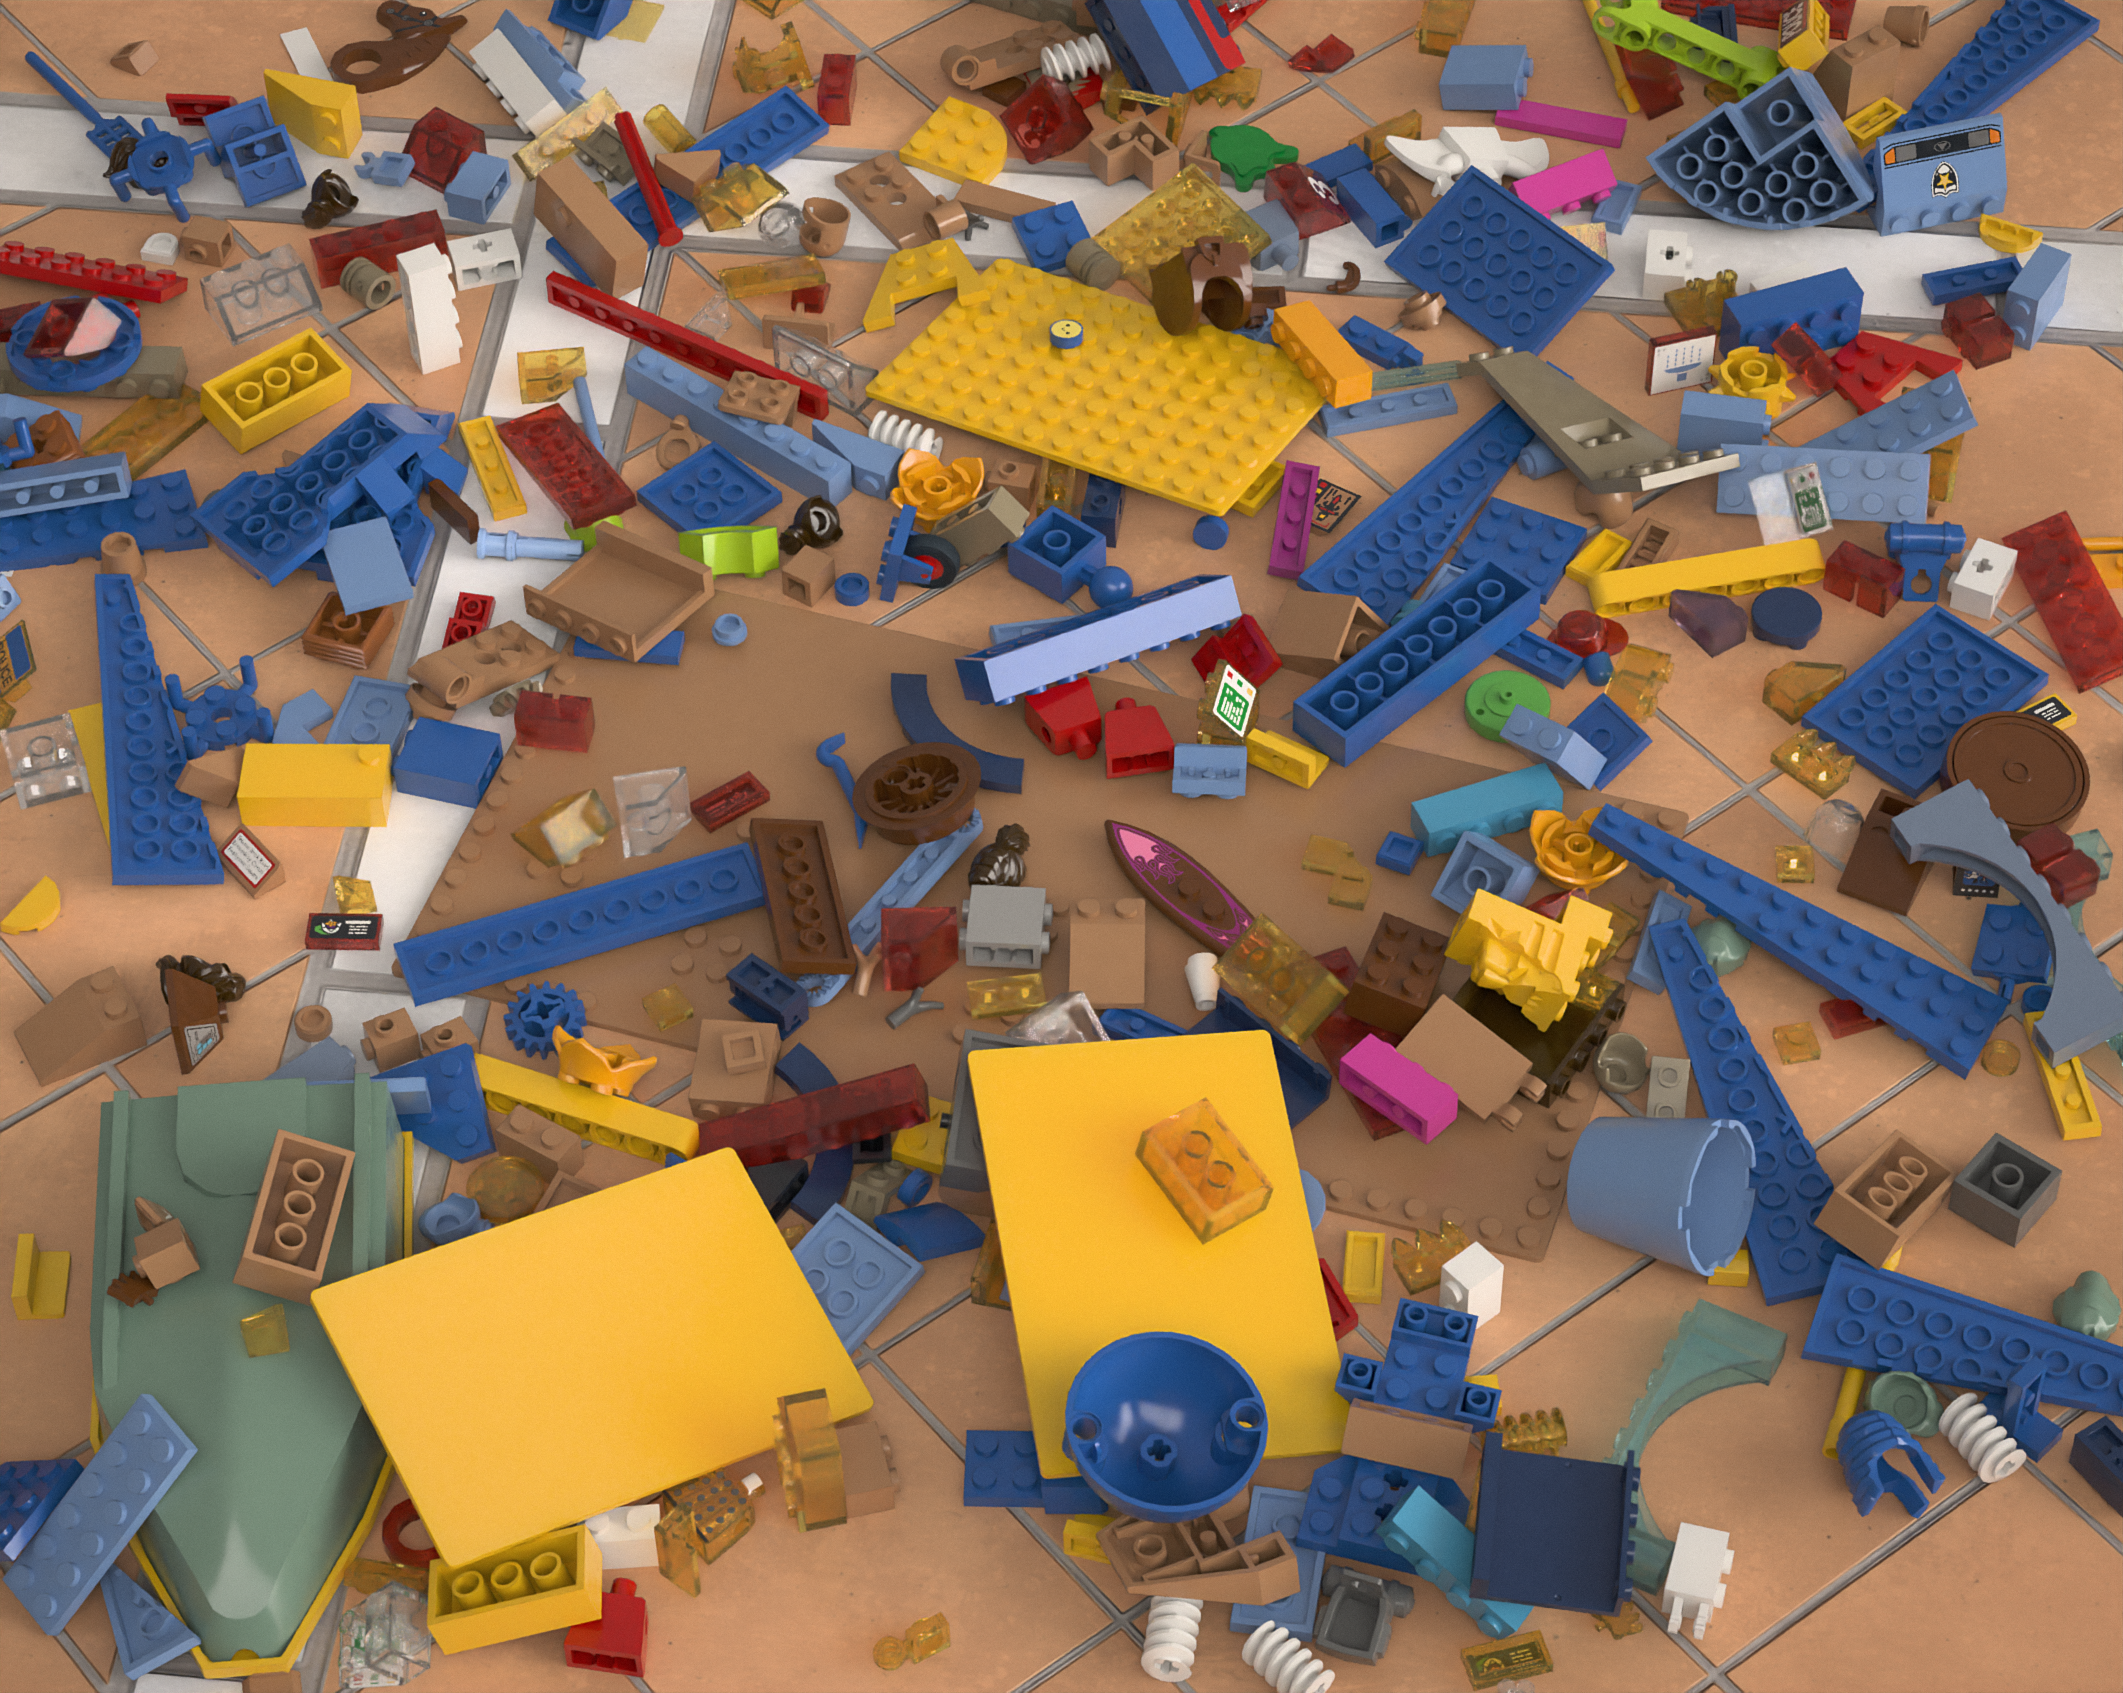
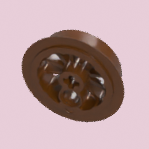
M924 742L908 745L882 756L860 775L853 789V806L857 814L865 822L874 826L879 835L890 842L903 845H920L934 842L952 834L970 818L975 807V794L981 782V768L977 759L969 751L954 744Z

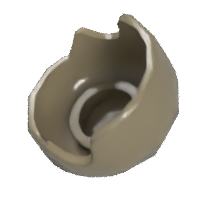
M1618 1032L1609 1035L1596 1049L1593 1056V1070L1597 1081L1600 1082L1603 1088L1613 1093L1626 1095L1639 1090L1650 1072V1068L1646 1067L1645 1057L1648 1052L1647 1047L1634 1035Z

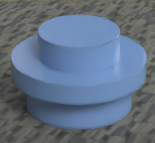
M731 613L723 614L716 619L712 627V636L720 645L735 646L746 639L747 626L738 615Z

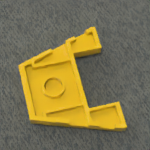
M954 238L935 240L927 245L903 249L898 253L890 254L863 318V325L867 333L895 326L896 303L957 287L958 299L962 307L990 300V295L986 285Z

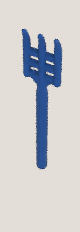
M30 51L25 55L26 62L88 121L95 125L94 130L86 133V137L109 159L112 149L122 139V136L129 133L130 135L126 136V138L133 137L138 141L143 138L120 115L115 119H103L83 97L36 53Z

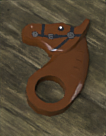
M396 0L385 1L378 7L376 19L379 24L392 32L393 39L386 41H360L347 44L336 51L330 62L334 82L355 85L356 93L358 94L371 93L399 85L431 65L449 44L451 34L462 28L468 20L463 15L440 18L430 9L411 6ZM359 61H373L380 65L376 70L365 74H353L346 70L351 64Z

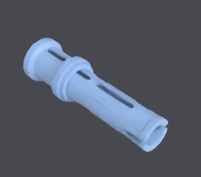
M480 528L477 538L478 559H484L485 556L506 557L507 561L517 560V557L577 561L584 554V540L519 536V533L515 532V530H509L508 533L487 532L486 528Z

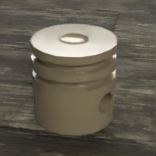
M1091 238L1082 239L1070 249L1066 257L1067 269L1088 287H1096L1105 291L1115 283L1120 273L1119 262Z
M357 257L351 260L345 266L340 277L341 288L372 310L384 307L395 293V279L365 257Z

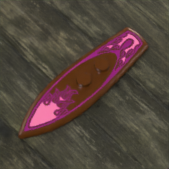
M1113 820L1105 821L1104 827L1108 844L1126 878L1142 896L1177 926L1248 976L1266 969L1280 957L1283 952L1280 944L1250 911L1210 871L1193 857L1171 842L1149 831Z

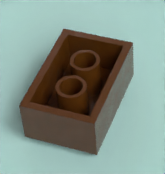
M1383 912L1353 982L1343 1013L1406 1037L1425 1014L1447 959L1444 953L1450 937Z

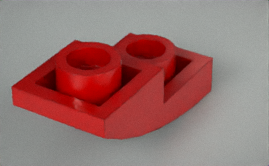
M465 592L459 593L454 618L449 617L442 649L489 629L496 605L494 596Z

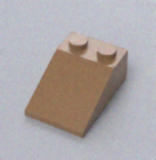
M1071 898L1069 1009H1145V898Z
M114 966L77 980L14 1031L15 1037L41 1087L147 1046L141 1016Z

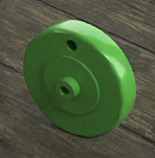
M1495 671L1477 678L1469 686L1465 695L1464 715L1469 726L1482 737L1496 742L1508 743L1499 734L1516 704L1549 719L1551 700L1547 689L1534 677L1517 671Z

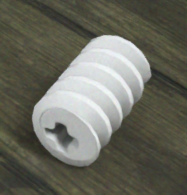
M1096 33L1090 35L1089 42L1085 37L1078 38L1077 46L1072 40L1066 41L1065 50L1059 43L1053 46V53L1048 47L1041 49V68L1049 88L1051 87L1052 77H1055L1059 85L1063 84V74H1067L1071 82L1075 81V71L1079 70L1083 78L1087 77L1088 67L1092 68L1095 75L1099 74L1100 64H1103L1107 71H1111V62L1106 45Z
M881 410L877 413L870 425L868 438L899 448L905 452L908 448L926 451L939 459L943 447V439L939 436L934 440V429L928 428L923 433V426L916 423L911 429V421L908 419H904L899 425V416L893 414L888 419L887 411Z
M1967 1393L1958 1397L1946 1408L1939 1421V1430L1944 1436H1948L1949 1442L1955 1448H1958L1959 1454L1968 1460L1970 1467L1974 1471H1978V1476L1983 1482L1993 1483L2000 1481L2014 1473L2024 1463L2026 1453L2023 1449L2014 1451L2017 1442L2013 1438L2004 1440L2007 1434L2003 1426L1994 1428L1997 1419L1993 1415L1985 1416L1987 1407L1983 1403L1975 1405L1978 1397L1975 1393Z
M1153 1596L1151 1598V1610L1148 1615L1149 1624L1146 1627L1144 1652L1141 1657V1665L1150 1676L1166 1682H1179L1191 1676L1192 1672L1189 1667L1194 1663V1654L1192 1652L1197 1647V1640L1195 1638L1199 1634V1626L1197 1624L1201 1621V1612L1199 1610L1203 1607V1600Z
M1270 1620L1256 1629L1249 1637L1242 1651L1243 1660L1248 1665L1254 1666V1670L1260 1676H1265V1681L1270 1686L1277 1687L1278 1693H1325L1331 1686L1335 1673L1329 1669L1320 1674L1324 1663L1320 1659H1315L1309 1663L1312 1652L1308 1648L1297 1652L1301 1642L1296 1637L1286 1641L1289 1631L1285 1627H1281L1273 1632L1275 1622Z

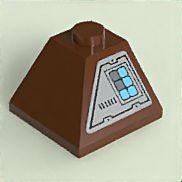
M166 969L165 977L171 1030L182 1075L189 1074L224 1039L222 1024L229 1023L226 1001H218L215 986L175 969Z

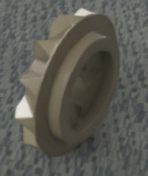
M531 680L520 682L498 694L493 699L494 703L489 707V710L495 717H504L512 714L538 699L544 689L539 681L531 682Z

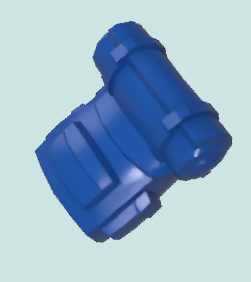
M1902 520V523H1891L1884 534V541L1888 556L1895 559L1903 569L1902 597L1905 601L1936 602L1938 600L1940 572L1946 561L1950 559L1951 554L1961 553L1967 539L1962 525H1954L1949 521H1944L1943 524H1909L1908 520ZM1918 569H1926V575L1931 579V587L1925 593H1916L1911 588L1912 579L1918 575Z

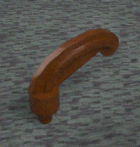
M1344 262L1343 268L1348 270L1345 280L1335 281V284L1328 285L1326 287L1327 291L1343 294L1354 290L1359 286L1361 280L1359 267L1355 263Z

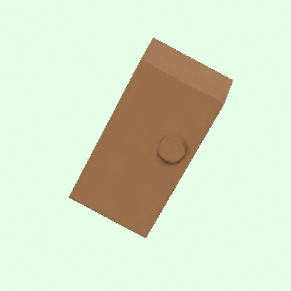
M569 156L538 172L533 214L602 292L619 299L643 286L649 244Z
M278 1129L267 1157L232 1283L311 1306L310 1296L313 1290L318 1289L323 1276L355 1152Z
M1896 1129L1833 1191L1814 1225L1879 1270L1941 1207L1952 1189L1954 1179L1959 1173Z

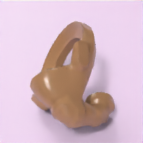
M681 414L676 415L670 422L671 429L662 435L656 448V458L660 466L666 471L680 463L671 462L665 458L664 451L669 443L677 440L686 442L690 447V452L686 458L699 451V448H702L698 436L694 435L690 428L688 418Z

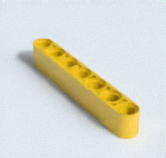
M1807 538L1603 572L1588 579L1586 585L1595 616L1604 619L1761 593L1776 587H1796L1813 584L1825 578L1828 571L1818 541Z
M473 1053L486 1108L509 1115L519 1104L579 1135L583 1140L665 1165L666 1155L670 1152L686 1161L693 1159L705 1139V1132L702 1127L690 1119L614 1095L599 1093L588 1087L565 1082L556 1077L493 1057Z

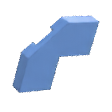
M314 689L289 701L282 706L272 744H319L308 731L332 719V708Z

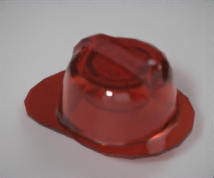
M1574 610L1563 615L1557 624V628L1550 633L1547 640L1584 659L1598 652H1607L1610 656L1621 653L1627 647L1629 636L1626 629L1616 621L1603 618L1587 610Z

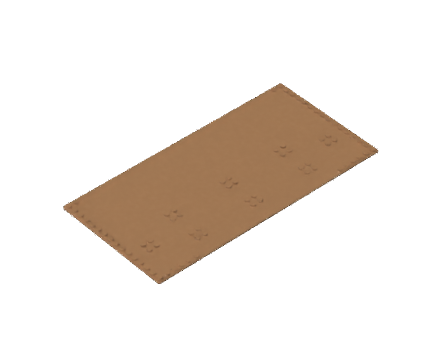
M714 589L715 595L674 629V631H684L685 635L679 665L574 656L573 649L576 636L570 634L560 652L559 660L554 663L542 686L543 692L533 702L406 938L408 940L745 842L748 843L755 858L749 832L751 818L823 821L848 924L919 845H903L890 842L880 836L874 826L868 824L862 848L859 849L854 812L833 769L822 765L818 761L816 749L827 738L844 732L845 744L830 754L838 755L845 761L856 784L860 775L873 762L896 749L911 745L904 736L902 727L893 710L891 673L927 675V693L930 704L940 721L953 734L983 751L1024 759L1022 793H1006L981 787L978 788L975 794V808L981 814L983 822L982 832L882 942L883 948L880 951L882 959L874 968L867 996L864 997L852 993L857 976L856 971L828 1003L818 1007H808L809 1020L786 1040H781L779 1061L800 1042L828 1068L841 1089L873 1097L889 1096V1101L909 1106L914 1092L951 1103L958 1054L965 1029L1053 1045L1114 1041V1039L1096 1032V1022L1106 1009H1069L1071 898H1145L1126 878L1110 849L1104 823L1106 820H1113L1149 831L1171 842L1193 857L1210 871L1250 911L1282 947V954L1272 965L1255 974L1245 975L1177 926L1145 898V1009L1141 1010L1186 1030L1191 1029L1213 1010L1200 1011L1196 1008L1184 970L1190 956L1197 953H1211L1217 957V961L1222 965L1219 989L1222 987L1230 995L1240 998L1250 1011L1259 1018L1266 1019L1275 1031L1285 1039L1295 1042L1305 1055L1315 1063L1322 1064L1332 1076L1329 1099L1291 1130L1298 1167L1308 1171L1320 1182L1325 1193V1210L1470 1246L1477 1241L1487 1251L1540 1263L1544 1260L1567 1191L1569 1166L1575 1146L1582 1132L1589 1124L1601 1088V1084L1597 1081L1593 1070V1056L1598 1048L1595 1046L1590 1052V1058L1581 1073L1576 1071L1571 1078V1084L1567 1093L1562 1098L1557 1097L1549 1109L1515 1093L1508 1104L1516 1107L1523 1113V1116L1521 1117L1522 1122L1513 1132L1505 1128L1492 1116L1483 1124L1457 1104V1118L1426 1145L1339 1084L1340 1059L1370 1033L1382 1042H1388L1395 1049L1405 1039V1037L1343 1013L1353 982L1383 912L1403 918L1406 921L1436 931L1447 937L1451 936L1453 927L1461 915L1430 896L1454 850L1427 857L1423 851L1409 876L1377 865L1376 855L1390 831L1417 839L1410 827L1412 802L1511 772L1378 742L1346 768L1329 757L1328 766L1309 789L1247 762L1245 796H1238L1234 799H1222L1216 795L1202 794L1199 797L1188 798L1180 795V793H1172L1174 769L1112 779L1106 778L1105 713L1115 710V703L1118 700L1130 697L1136 701L1137 707L1147 705L1156 707L1174 742V749L1177 743L1246 746V737L1255 728L1264 733L1271 730L1317 752L1324 753L1293 731V722L1250 712L1243 737H1241L1214 714L1215 704L1078 673V679L1086 676L1089 679L1101 715L1102 740L1095 744L1097 747L1096 753L1086 760L1079 759L1074 751L1060 756L1053 755L1025 722L1024 696H1027L1025 692L1015 695L1016 701L997 707L994 703L980 705L979 701L965 699L954 659L979 651L978 649ZM723 614H736L746 624L747 637L740 644L723 646L713 639L712 627L716 619ZM1057 681L1046 684L1047 689L1058 686ZM1558 783L1564 792L1562 813L1570 821L1576 820L1588 809L1602 807L1608 803L1683 840L1689 821V816L1686 812ZM746 784H750L764 798L763 802L714 829H710L696 814L698 810ZM966 821L963 825L967 827L966 824H970V821ZM1017 823L1029 835V843L1031 845L1027 848L1028 851H1024V855H1022L1027 871L1026 877L1019 887L1046 888V903L1053 904L1052 926H1045V932H1050L1049 954H1042L1041 969L966 966V950H959L960 928H967V922L962 921L963 900H970L971 888L968 885V873L970 872L971 864L981 849L995 843V837L1000 828L1004 827V825L1011 826ZM1530 827L1491 838L1535 865L1534 858L1536 857V852L1530 839ZM1628 861V865L1624 870L1609 878L1607 882L1599 887L1591 889L1588 895L1576 896L1570 890L1553 884L1539 872L1525 900L1519 906L1543 915L1554 908L1564 906L1572 895L1612 912L1608 928L1613 929V933L1606 949H1600L1593 968L1586 967L1578 979L1610 994L1614 992L1619 983L1624 984L1623 1001L1627 1002L1628 1007L1635 983L1626 979L1652 899L1659 889L1666 892L1669 881L1664 877L1654 878L1640 869L1635 863ZM766 905L462 994L507 1005L508 1002L518 1003L516 994L518 991L525 994L530 993L529 985L532 983L536 986L537 990L543 988L545 981H549L551 989H555L559 983H563L566 993L574 989L578 1000L583 1001L587 1025L697 1052L702 1019L755 1022L728 1003L735 995L730 991V984L726 980V974L751 953L779 972L780 968ZM1447 957L1425 1014L1442 994L1453 1000L1471 976V965H1462L1457 963V960ZM396 958L391 967L392 973L395 977L404 979ZM782 973V974H784L785 976H787L788 978H790L792 981H794V982L796 983L797 980L800 981V980H799V977L804 976L805 973H801V974ZM822 986L812 987L807 992L811 991L813 994V991H816L818 993L817 990H821ZM917 987L924 989L919 1001L944 1003L943 1010L931 1009L915 1014L896 1029H892L885 1020L888 1015L910 998L912 991L916 990ZM1625 1013L1618 1023L1612 1022L1607 1037L1620 1031Z

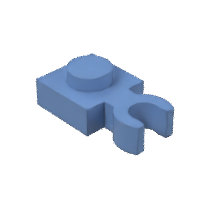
M384 151L381 157L378 158L372 152H363L361 157L366 165H355L354 169L360 178L367 179L372 177L376 184L402 187L416 163L411 154Z

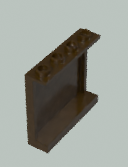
M1470 976L1452 1001L1533 1063L1528 1073L1536 1076L1547 1085L1544 1096L1537 1104L1548 1109L1557 1097H1564L1570 1087L1573 1075L1576 1071L1581 1073L1589 1061L1590 1052L1595 1046L1599 1047L1605 1041L1610 1025L1613 1021L1618 1023L1621 1020L1627 1007V1002L1623 1001L1624 984L1619 983L1614 992L1610 994L1580 979H1575L1580 982V987L1574 1001L1567 1003L1561 1020L1559 1022L1553 1020L1547 1030L1543 1032L1538 1030L1535 1023L1525 1017L1521 1012V1006L1511 1003L1506 999L1505 994L1500 995L1495 989L1478 986L1477 983L1471 980ZM1520 1090L1516 1092L1517 1094L1527 1098Z

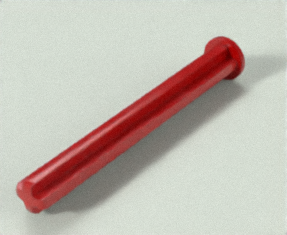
M628 111L618 112L614 116V124L659 233L657 240L663 247L674 246L683 239V232L675 224L631 113Z

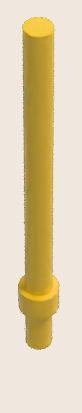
M1582 0L1592 24L1594 13L1599 9L1595 0ZM1599 17L1600 24L1606 27L1603 17ZM1596 33L1616 81L1614 87L1618 97L1624 100L1628 112H1637L1640 109V105L1635 96L1636 87L1633 80L1627 77L1614 43Z

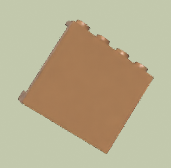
M603 520L595 527L597 545L542 590L527 584L523 586L526 613L561 631L579 636L588 643L635 663L715 595L712 567Z

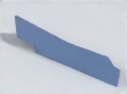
M505 9L494 26L493 31L498 28L567 113L569 117L560 125L592 112L594 106L577 91L585 83V78L541 31L532 25L530 27L523 25L513 12Z

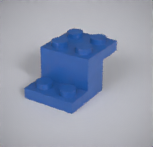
M264 95L202 117L209 138L222 159L220 167L225 178L234 177L245 207L307 185L284 124L275 126Z

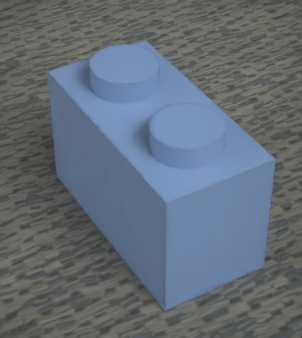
M472 151L466 162L460 165L458 174L452 183H448L445 188L444 200L447 202L449 216L485 225L511 185L508 159Z

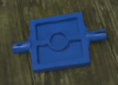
M2021 901L2019 905L2013 906L1987 904L1971 966L1974 976L1988 977L1999 981L1997 995L2008 1000V1004H2010L2016 984L2026 982L2047 984L2052 964L2050 949L2044 933L2034 916Z

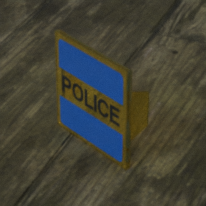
M20 620L0 637V700L10 702L18 701L32 689L27 678L37 670L24 620Z

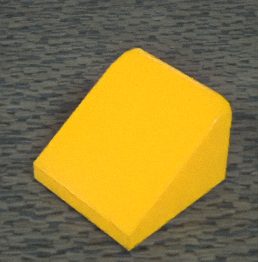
M1739 1249L1726 1268L1717 1266L1714 1269V1276H1708L1707 1285L1747 1287L1749 1279L1748 1250Z

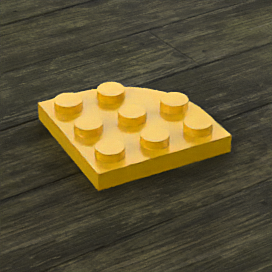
M949 96L899 150V161L963 185L966 179L989 185L1000 173L1007 159L1006 132L1001 123L989 111Z

